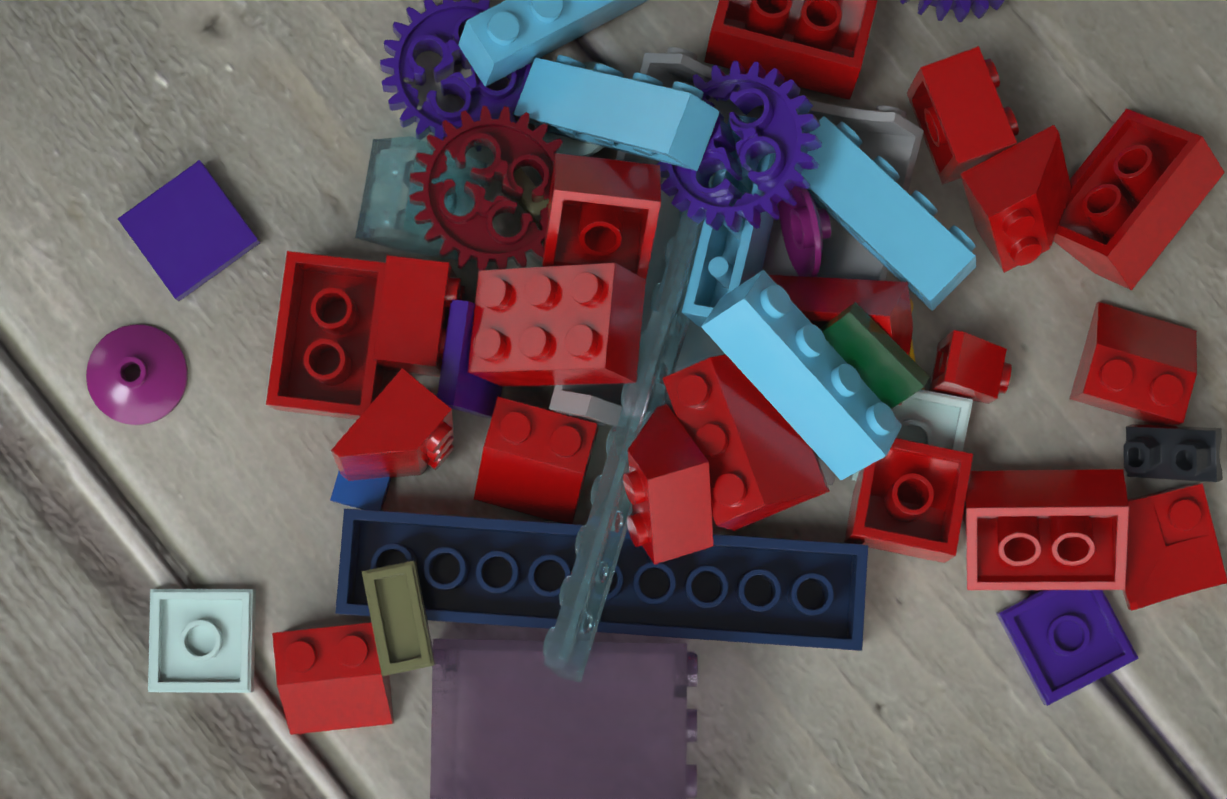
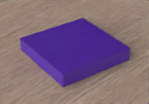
M200 160L118 218L121 225L177 301H181L261 243Z
M452 300L437 397L450 408L480 417L492 418L497 397H501L503 386L468 373L475 303Z
M1039 590L996 613L1037 693L1046 706L1139 659L1103 590Z

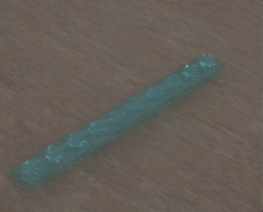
M714 175L709 180V188H712ZM688 210L684 212L679 211L680 223L676 236L671 237L667 243L664 275L661 283H657L652 291L651 317L647 330L641 332L636 383H624L621 393L623 408L617 426L611 428L607 437V459L602 475H598L592 485V508L587 524L580 528L576 537L575 552L577 557L571 576H567L562 583L559 595L561 609L555 627L550 628L544 641V665L560 678L579 683L582 681L628 528L627 516L632 515L633 512L632 504L627 497L623 483V475L629 472L627 450L658 406L665 405L668 392L662 378L675 372L690 323V319L682 313L704 220L699 224L695 223L687 216Z

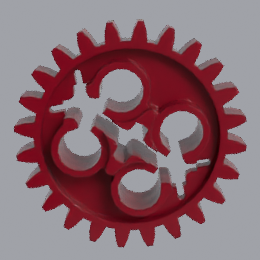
M482 106L480 121L475 122L466 110L461 111L462 127L456 129L450 122L444 120L442 122V129L445 135L443 140L430 134L426 137L427 144L433 151V154L417 153L415 156L416 162L425 168L426 171L410 173V182L423 187L422 191L409 195L410 204L425 206L424 210L414 216V221L416 224L431 223L432 227L424 236V240L426 243L440 238L444 241L439 252V256L442 259L454 250L460 253L458 258L459 269H463L471 258L477 260L478 272L486 270L488 262H495L497 269H506L507 261L512 259L519 268H526V254L529 252L540 261L543 260L544 248L541 243L545 241L548 204L540 210L541 220L539 222L542 227L541 231L538 230L536 223L533 222L532 216L529 213H523L520 219L521 231L513 237H504L496 233L492 221L501 213L514 214L518 203L500 195L494 199V202L487 201L485 199L486 190L483 187L466 181L464 193L472 198L474 208L466 215L457 216L451 214L444 204L447 197L455 192L456 184L453 179H446L444 183L443 181L436 184L432 183L433 180L440 178V175L447 172L446 162L448 160L445 155L446 151L450 153L452 160H455L458 169H465L466 153L472 147L480 145L490 149L494 154L495 160L487 168L479 169L472 167L470 179L488 187L492 185L494 180L500 181L502 183L501 192L504 195L521 200L524 189L516 184L513 174L521 167H532L541 175L542 183L532 190L531 199L534 203L541 202L543 199L544 201L548 200L555 153L559 151L563 141L561 138L549 143L543 140L548 127L546 123L540 125L534 131L528 129L529 113L527 112L515 123L510 121V111L507 106H504L499 119H492L488 107Z

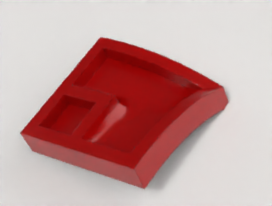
M1196 482L1128 499L1125 590L1122 591L1129 610H1137L1164 600L1227 583V576L1203 483Z

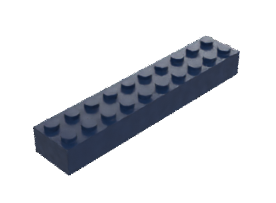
M344 508L335 614L370 616L362 571L416 561L427 620L862 651L868 545L713 534V547L654 565L643 546L636 547L634 545L628 528Z

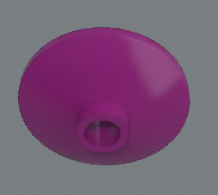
M794 186L791 193L795 197L797 204L792 206L783 200L779 202L782 236L787 254L796 273L799 276L816 277L823 255V240L831 237V222L826 209H817L807 189Z
M138 324L120 327L102 338L93 349L86 370L87 388L95 405L109 418L129 425L150 424L168 415L182 399L188 381L187 362L176 341L155 327ZM131 364H138L141 370L139 378L136 381L128 382L125 378L126 368Z

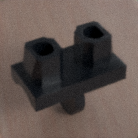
M1141 424L1126 426V442L1123 447L1124 469L1127 472V477L1219 482L1223 480L1219 455L1222 428Z

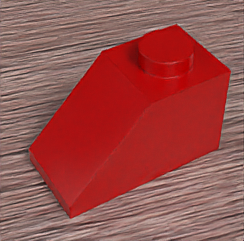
M953 330L938 343L929 391L972 399L973 401L986 404L997 400L999 393H1006L1011 377L1012 365L1005 363L1007 348L969 333Z

